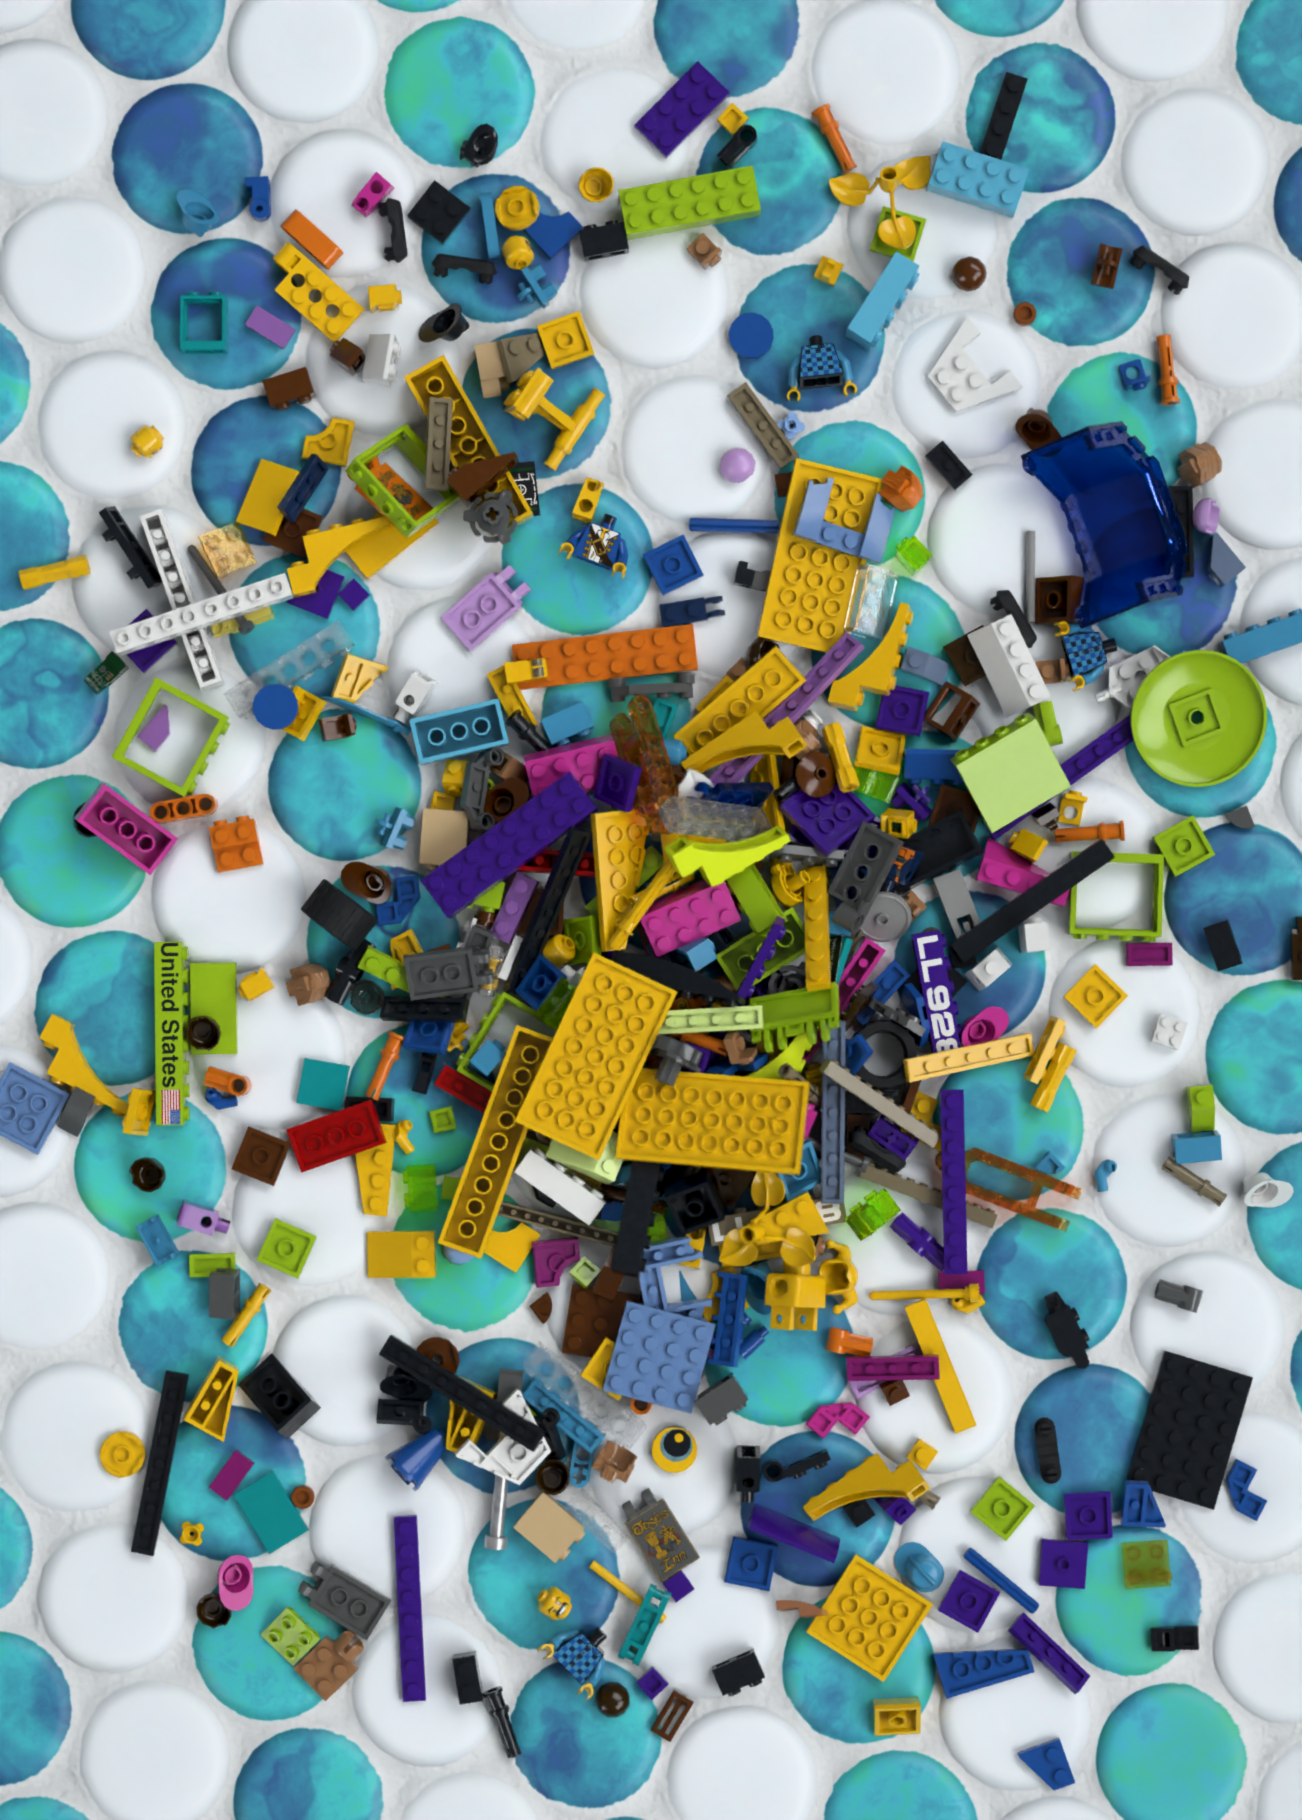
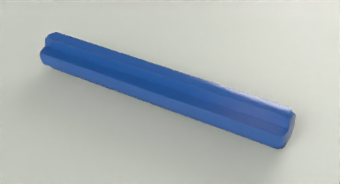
M690 518L689 530L699 532L777 534L779 532V521Z
M970 1547L966 1550L963 1556L968 1562L1031 1614L1036 1612L1039 1607L1038 1602L973 1548Z

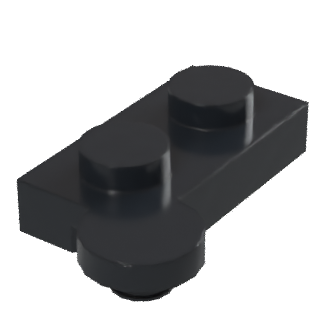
M378 1399L377 1424L413 1425L415 1432L418 1434H426L431 1430V1420L427 1416H423L424 1401Z
M548 1407L543 1411L542 1415L533 1416L537 1425L546 1431L544 1438L551 1450L544 1460H562L566 1453L556 1424L560 1421V1414L556 1409Z

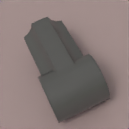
M1159 1279L1154 1298L1197 1313L1203 1291L1187 1285L1181 1286Z

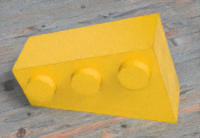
M808 1191L767 1211L757 1222L764 1228L766 1236H782L786 1238V1233L790 1228H801L810 1236L830 1233ZM751 1220L748 1221V1222H746V1224H747V1225H750V1224H751ZM761 1240V1241L756 1242V1243H757V1245H760V1244H766V1243H772V1242H778V1241H773V1240H765V1241H762V1240Z
M218 1356L183 1415L184 1421L224 1442L239 1373L238 1366Z
M461 1377L492 1398L497 1399V1392ZM450 1400L446 1449L455 1453L468 1438L477 1446L486 1422Z

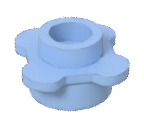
M790 412L787 418L778 422V427L783 430L786 438L790 440L798 432H802L805 429L804 423L797 419V414L794 412Z

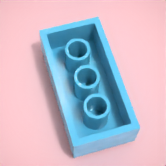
M942 141L927 191L1013 218L1029 169Z
M896 251L848 326L845 337L867 351L871 346L875 348L882 338V328H888L893 321L895 308L900 309L908 295L906 293L907 289L912 290L920 276L917 273L919 265Z
M499 699L409 719L421 766L483 752L493 747L500 748L510 745Z

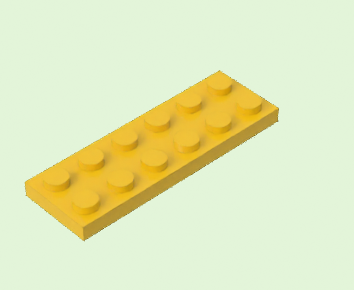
M775 645L675 732L673 737L681 740L683 745L687 746L689 755L704 747L707 742L714 740L724 733L727 728L733 727L743 720L746 715L757 711L763 719L806 681V678Z

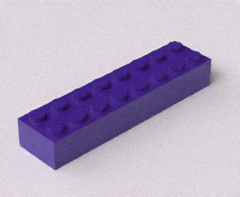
M569 771L420 881L445 916L452 919L564 837L570 826H579L591 817V813H597L599 810L575 776Z

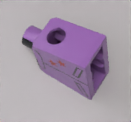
M185 1199L182 1201L176 1219L178 1226L211 1236L214 1230L227 1234L231 1222L220 1218L219 1211ZM205 1216L210 1218L207 1224L201 1223V1219Z

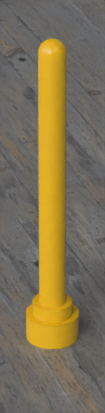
M969 1284V1286H965V1289L872 1291L869 1294V1298L871 1300L965 1298V1300H970V1302H979L980 1293L979 1284Z

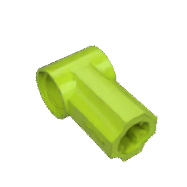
M1052 701L1033 705L1034 717L1050 747L1063 744L1061 729L1056 722Z

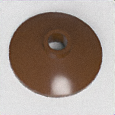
M810 752L799 760L796 767V781L799 788L806 795L819 798L826 796L834 788L836 772L832 760L827 755L821 752Z

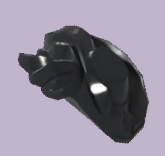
M488 124L478 126L472 132L469 139L463 141L460 148V160L466 158L470 165L476 168L479 165L488 164L493 159L498 146V135L494 127Z

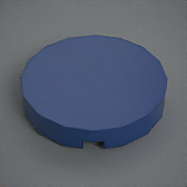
M745 313L737 317L731 324L728 333L729 344L733 351L740 357L751 359L765 355L771 348L774 339L773 328L770 322L762 315L756 313Z
M271 684L260 689L253 701V714L257 721L264 727L272 730L284 729L290 726L299 711L298 700L295 694L289 688L280 684Z

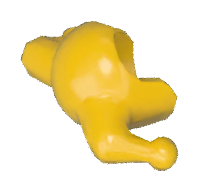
M828 1239L826 1247L835 1249L838 1255L836 1258L822 1261L819 1265L818 1275L826 1279V1295L843 1296V1302L832 1308L833 1313L838 1315L842 1310L850 1308L858 1302L855 1290L858 1281V1271L851 1261L849 1247Z

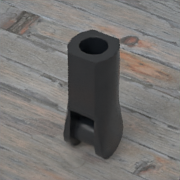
M425 1052L422 1053L412 1091L427 1095L437 1059L436 1054L431 1056ZM423 1063L431 1065L430 1071L422 1070Z

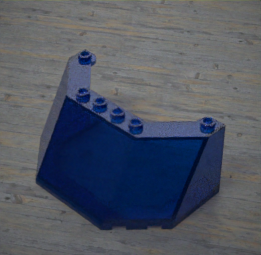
M1122 421L1087 426L1021 455L1024 471L1031 476H1035L1060 502V507L1068 521V529L1075 541V550L1083 564L1082 569L1085 577L1080 606L1077 607L1075 619L1081 629L1104 623L1183 594V587L1180 585V581L1185 578L1186 562L1183 559L1184 555L1188 554L1189 546L1159 461L1154 455L1150 457L1145 452L1146 447L1135 435L1131 437L1126 432L1127 426Z

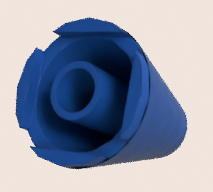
M433 1428L428 1433L389 1453L385 1459L386 1461L391 1459L393 1461L392 1469L407 1485L413 1483L415 1486L412 1490L417 1491L445 1452L447 1435L441 1429L437 1431Z

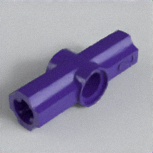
M901 1212L889 1227L907 1241V1245L921 1257L924 1256L942 1272L944 1270L943 1247L936 1242L937 1239L923 1227L920 1228Z

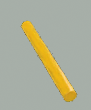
M595 1560L590 1564L589 1568L639 1607L644 1600L643 1597ZM662 1614L659 1622L662 1624L667 1616Z

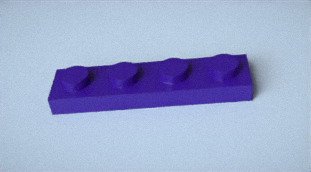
M1024 1612L1017 1617L1008 1629V1632L1072 1693L1076 1694L1082 1689L1090 1675Z

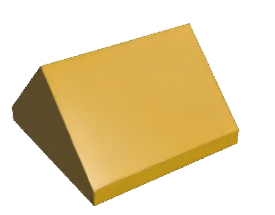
M919 1697L873 1699L875 1736L921 1734V1703Z

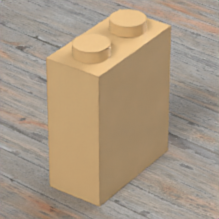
M423 808L419 863L424 864V868L436 869L438 865H442L468 846L469 819L465 811Z
M544 1492L538 1495L513 1526L515 1530L554 1563L559 1559L563 1561L571 1552L569 1549L570 1545L573 1542L578 1543L586 1534L583 1531L585 1524L551 1495H547Z

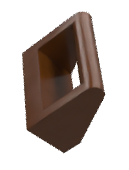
M946 681L926 710L924 722L951 740L956 741L980 703L972 695ZM952 691L962 698L942 726L933 721L932 718L949 692Z

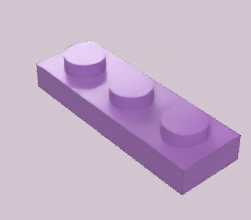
M520 872L516 873L490 930L495 932L494 937L508 944L512 943L539 881Z

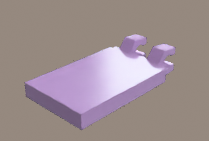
M510 565L499 574L497 572L488 574L440 617L470 652L522 607L521 604L523 602L520 599L532 590L525 582L514 591L506 584L517 573Z

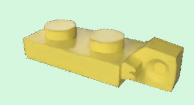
M270 606L244 615L246 620H251L255 626L275 617ZM235 618L210 626L216 639L230 633L235 634L239 632V624Z

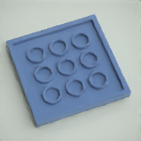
M626 1300L602 1390L692 1414L694 1400L696 1399L716 1324Z

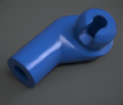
M209 1088L205 1092L206 1101L217 1110L238 1106L236 1095L224 1097L215 1088Z

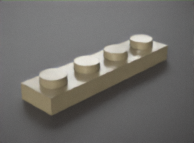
M746 382L727 395L780 470L799 457L797 451Z
M429 398L425 490L448 491L447 479L449 478L453 399Z

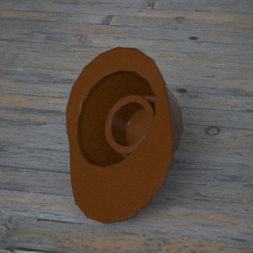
M1030 408L1025 415L1017 420L1015 425L1016 432L1036 454L1052 456L1061 450L1063 445L1062 437L1053 425L1052 418L1047 412Z
M511 777L486 792L484 813H490L494 817L495 822L505 819L527 803L529 797L527 784L519 778Z
M356 861L350 862L342 869V884L352 894L375 904H382L391 896L392 882L388 872L378 866L372 867L366 863Z

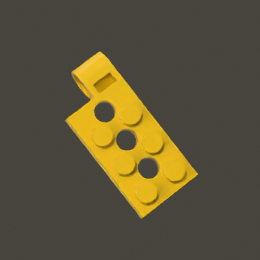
M286 242L272 258L280 268L288 273L274 291L333 343L340 339L365 310L289 242ZM294 275L303 276L305 280L303 286L295 287L292 284L291 279ZM310 291H320L322 299L316 303L312 302L308 296ZM330 305H335L339 309V314L335 318H331L326 314V308Z

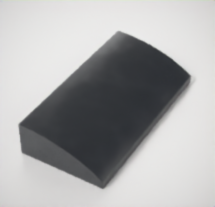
M962 810L911 835L908 839L901 840L904 842L903 846L925 854L908 885L895 884L899 892L904 894L984 853Z

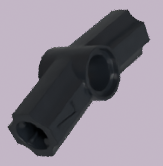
M364 939L356 950L351 949L347 956L340 960L335 969L336 976L325 997L334 1003L344 1005L353 986L361 980L364 974V970L358 968V963L368 945L376 948L374 944Z

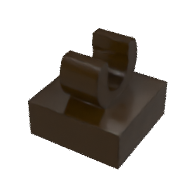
M1049 802L1031 814L1034 821L1040 827L1045 825L1047 829L1049 828L1050 832L1058 828L1054 819L1060 816V813L1052 803Z

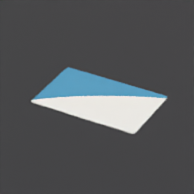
M705 1269L679 1271L681 1301L704 1299L707 1297Z

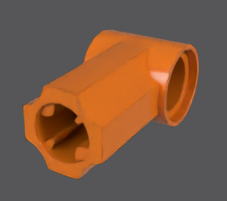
M209 1066L204 1078L205 1086L236 1096L247 1095L252 1087L248 1077ZM238 1079L243 1080L245 1084L241 1092L235 1089V1082Z
M830 1327L825 1350L840 1354L850 1353L857 1356H870L873 1338L852 1334L848 1330Z

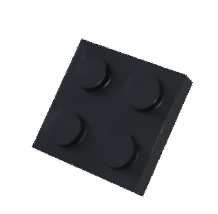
M434 180L408 213L407 218L444 245L471 208Z

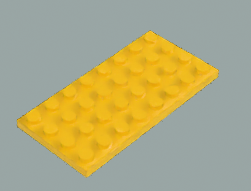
M796 458L794 460L756 637L827 653L846 632L851 633L866 560L792 536L804 494L810 480H813L815 485L826 483V478H834L823 521L863 534L875 494L882 490L883 483L881 478Z
M593 952L516 1116L515 1122L594 1159L600 1160L677 991Z
M641 1069L620 1115L616 1159L800 1175L810 1089L809 1082L680 1071L672 1087L655 1080L657 1069Z

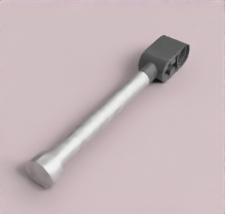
M500 1368L497 1401L502 1403L515 1388L522 1394V1370ZM499 1431V1439H500L504 1434ZM495 1475L490 1534L485 1535L484 1547L493 1550L507 1549L508 1537L503 1534L508 1480L498 1475Z

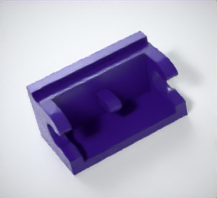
M880 1114L867 1135L905 1161L918 1144L919 1139L916 1137L912 1139L885 1120L884 1115Z

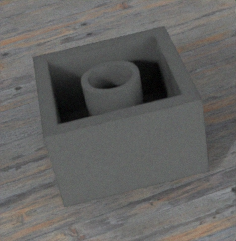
M730 1373L697 1395L694 1402L709 1425L715 1423L717 1426L728 1418L727 1414L732 1410L736 1413L746 1407L748 1395L734 1374Z

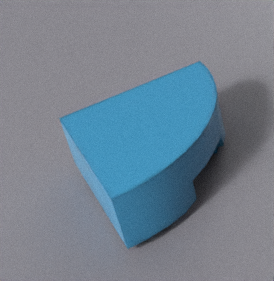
M1050 1151L1033 1166L1035 1170L1044 1174L1059 1173L1066 1168Z

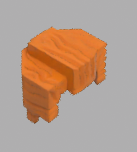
M902 465L896 473L889 470L881 479L884 486L878 494L889 505L902 512L915 508L923 497V485L920 483V479L911 470Z

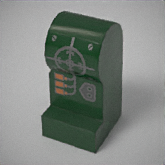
M112 651L85 678L84 682L98 695L122 676L129 667Z

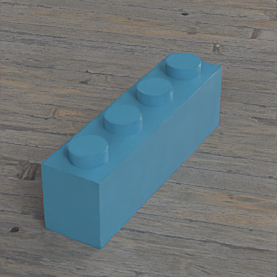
M1297 609L1289 612V617L1282 620L1280 616L1267 620L1268 625L1260 628L1258 624L1245 628L1246 633L1240 635L1237 634V631L1225 635V640L1219 643L1223 654L1243 664L1302 643V610Z

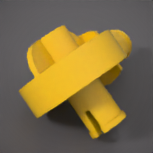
M770 858L773 866L770 868V872L772 874L771 883L774 897L785 908L795 907L804 901V885L809 884L811 881L809 874L804 870L797 874L791 863H782L778 859Z

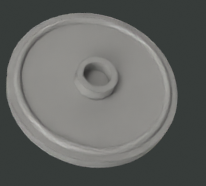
M880 891L858 931H862L864 937L876 942H890L900 938L911 925L912 914L909 904L895 893Z

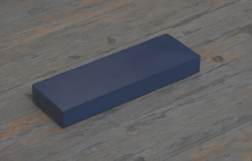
M311 454L277 507L289 522L296 521L329 470L316 454Z

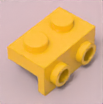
M295 685L292 692L298 700L299 711L293 723L282 730L304 742L327 702Z

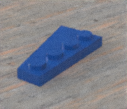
M1026 1648L933 1653L946 1698L1035 1672L1029 1651Z

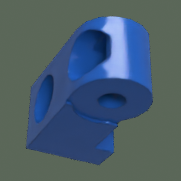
M268 176L245 177L247 190H252L253 202L250 205V213L255 220L264 222L271 216L270 179Z

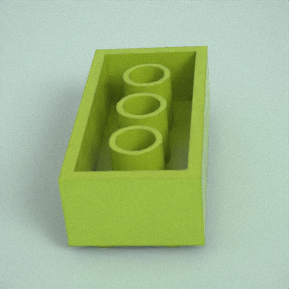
M793 907L783 912L788 920L783 926L786 928V932L781 941H775L773 947L776 950L771 960H765L763 966L766 969L760 980L755 979L753 986L779 970L781 966L789 964L805 953V926ZM753 931L721 953L716 954L717 962L736 991L766 936L756 934Z

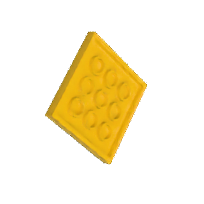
M855 1553L821 1608L828 1611V1615L814 1617L806 1632L884 1682L933 1606V1603Z

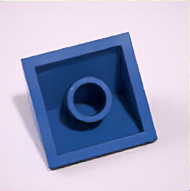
M540 954L515 992L538 1013L543 1014L569 1003L567 976L551 961Z

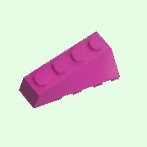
M988 837L975 881L1022 894L1050 873ZM1070 889L1050 904L1064 907Z

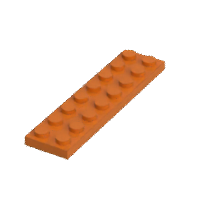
M693 624L512 645L514 662L545 658L549 677L517 683L520 690L606 681L610 678H633L698 670Z

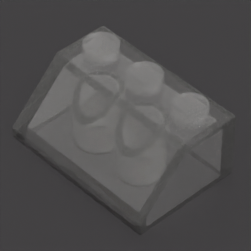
M871 564L858 565L843 632L882 642L889 630L900 575L889 569Z

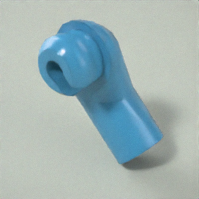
M1104 1160L1095 1170L1094 1176L1097 1192L1108 1191L1107 1178L1117 1169L1115 1161Z

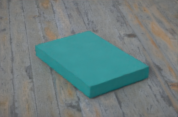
M274 1470L234 1494L235 1499L269 1554L309 1530Z

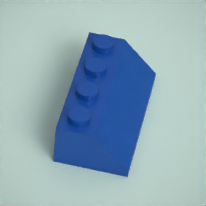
M905 749L903 752L902 780H908V784H921V780H931V784H944V780H953L955 785H965L955 765L950 761L960 750Z

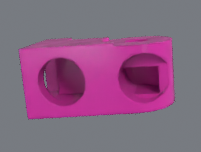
M375 172L353 200L352 206L364 217H368L377 205L388 194L390 195L395 187L378 172Z

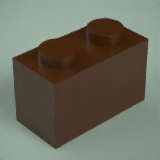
M306 367L262 380L272 410L277 409L278 412L289 409L291 404L297 402L299 405L312 401L311 398L316 397Z

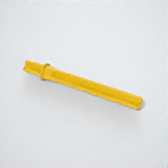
M669 858L621 924L618 923V929L607 943L617 951H619L627 938L633 935L632 931L675 873Z

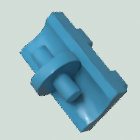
M540 264L530 269L525 267L521 271L530 287L527 288L525 283L521 282L518 287L522 292L517 296L520 301L527 299L529 304H533L536 301L532 296L534 293L542 307H548L550 305L549 301L558 294L556 288L552 283L540 288L537 282L546 277V273Z
M398 807L395 808L393 815L385 813L383 820L376 818L375 823L380 825L377 833L383 835L380 845L390 849L393 847L403 850L407 838L398 835L402 826L411 830L416 819L407 814L408 811Z

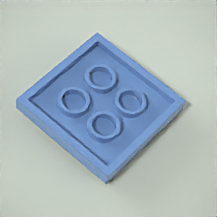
M9 1062L0 1079V1135L39 1155L71 1093Z

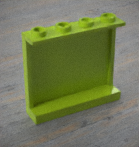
M1030 713L1017 716L1014 722L1007 726H1000L992 735L978 739L974 743L975 745L958 751L950 759L981 813L982 821L992 833L1071 787L1036 718Z

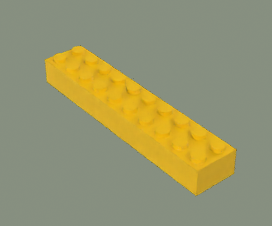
M516 1025L440 1234L439 1244L480 1259L483 1257L529 1129L515 1122V1119L550 1046L552 1037Z

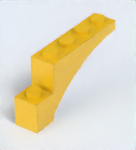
M380 513L374 515L373 519L368 521L360 518L352 520L351 525L343 527L342 524H335L329 526V530L320 532V529L307 531V535L302 537L309 563L304 564V561L292 563L290 568H287L294 598L316 593L315 588L327 569L351 546L372 534L394 526Z
M900 602L889 631L874 652L852 672L839 680L833 681L828 698L831 707L857 712L858 707L862 706L865 693H862V691L889 696L890 691L895 689L897 677H894L896 668L899 669L901 666V648L907 644L908 634L906 629L907 625L912 624L914 612H911L909 604Z
M754 711L746 715L743 720L733 727L727 728L724 733L714 740L707 742L697 752L690 754L681 764L686 771L690 768L702 774L706 770L724 762L751 755H786L790 759L806 748L808 744L788 716L778 721L769 729L758 712Z
M51 1014L39 1037L44 1041V1046L54 1051L56 1047L59 1048L47 1071V1074L51 1075L50 1080L59 1085L66 1083L72 1086L71 1091H73L75 1086L96 1097L95 1104L101 1107L106 1104L112 1107V1113L123 1117L124 1114H127L129 1105L113 1093L89 1066L75 1036L73 1028L76 1024L57 1014Z
M876 1453L865 1458L863 1463L857 1468L847 1471L839 1481L829 1484L821 1494L810 1498L803 1508L810 1518L815 1521L838 1507L868 1498L903 1497L909 1498L913 1502L931 1488L911 1460L901 1463L891 1473L887 1465Z

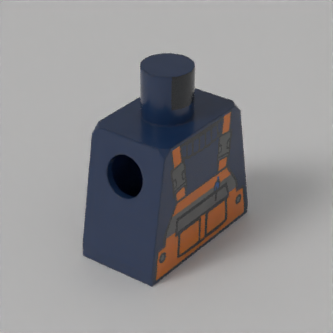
M902 846L880 891L892 892L895 883L908 885L925 853ZM876 847V851H875V856H874V858H875V857L877 856V854H878V848H877V847Z

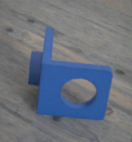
M1140 359L1119 365L1126 390L1133 389V391H1138L1147 387L1146 384L1151 380V376L1146 377ZM1129 367H1136L1139 370L1138 378L1129 379L1126 375V370Z

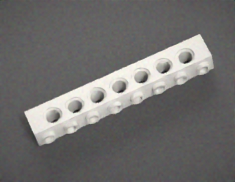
M158 509L139 516L172 610L196 603L165 512L162 509ZM206 628L182 635L200 689L204 691L224 684L225 682Z
M283 573L109 632L117 654L123 656L293 599L294 596L288 578Z

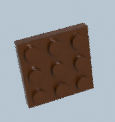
M572 1284L562 1353L592 1357L605 1336L615 1342L626 1300L639 1303L640 1295L617 1291L613 1302L593 1294L594 1287L588 1286L585 1289L581 1285Z

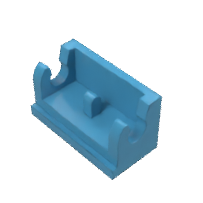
M1217 1130L1171 1134L1173 1157L1176 1164L1222 1160L1221 1135Z
M159 1214L135 1226L157 1267L180 1255Z

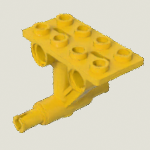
M540 368L530 369L527 373L522 374L516 385L519 388L510 393L503 404L506 407L503 411L510 413L522 422L525 419H529L532 413H537L562 430L554 441V449L543 463L553 471H556L565 455L572 453L573 446L589 422L595 418V410L606 395L600 390L593 388L584 404L578 405L570 417L555 407L544 396L554 380L543 373Z

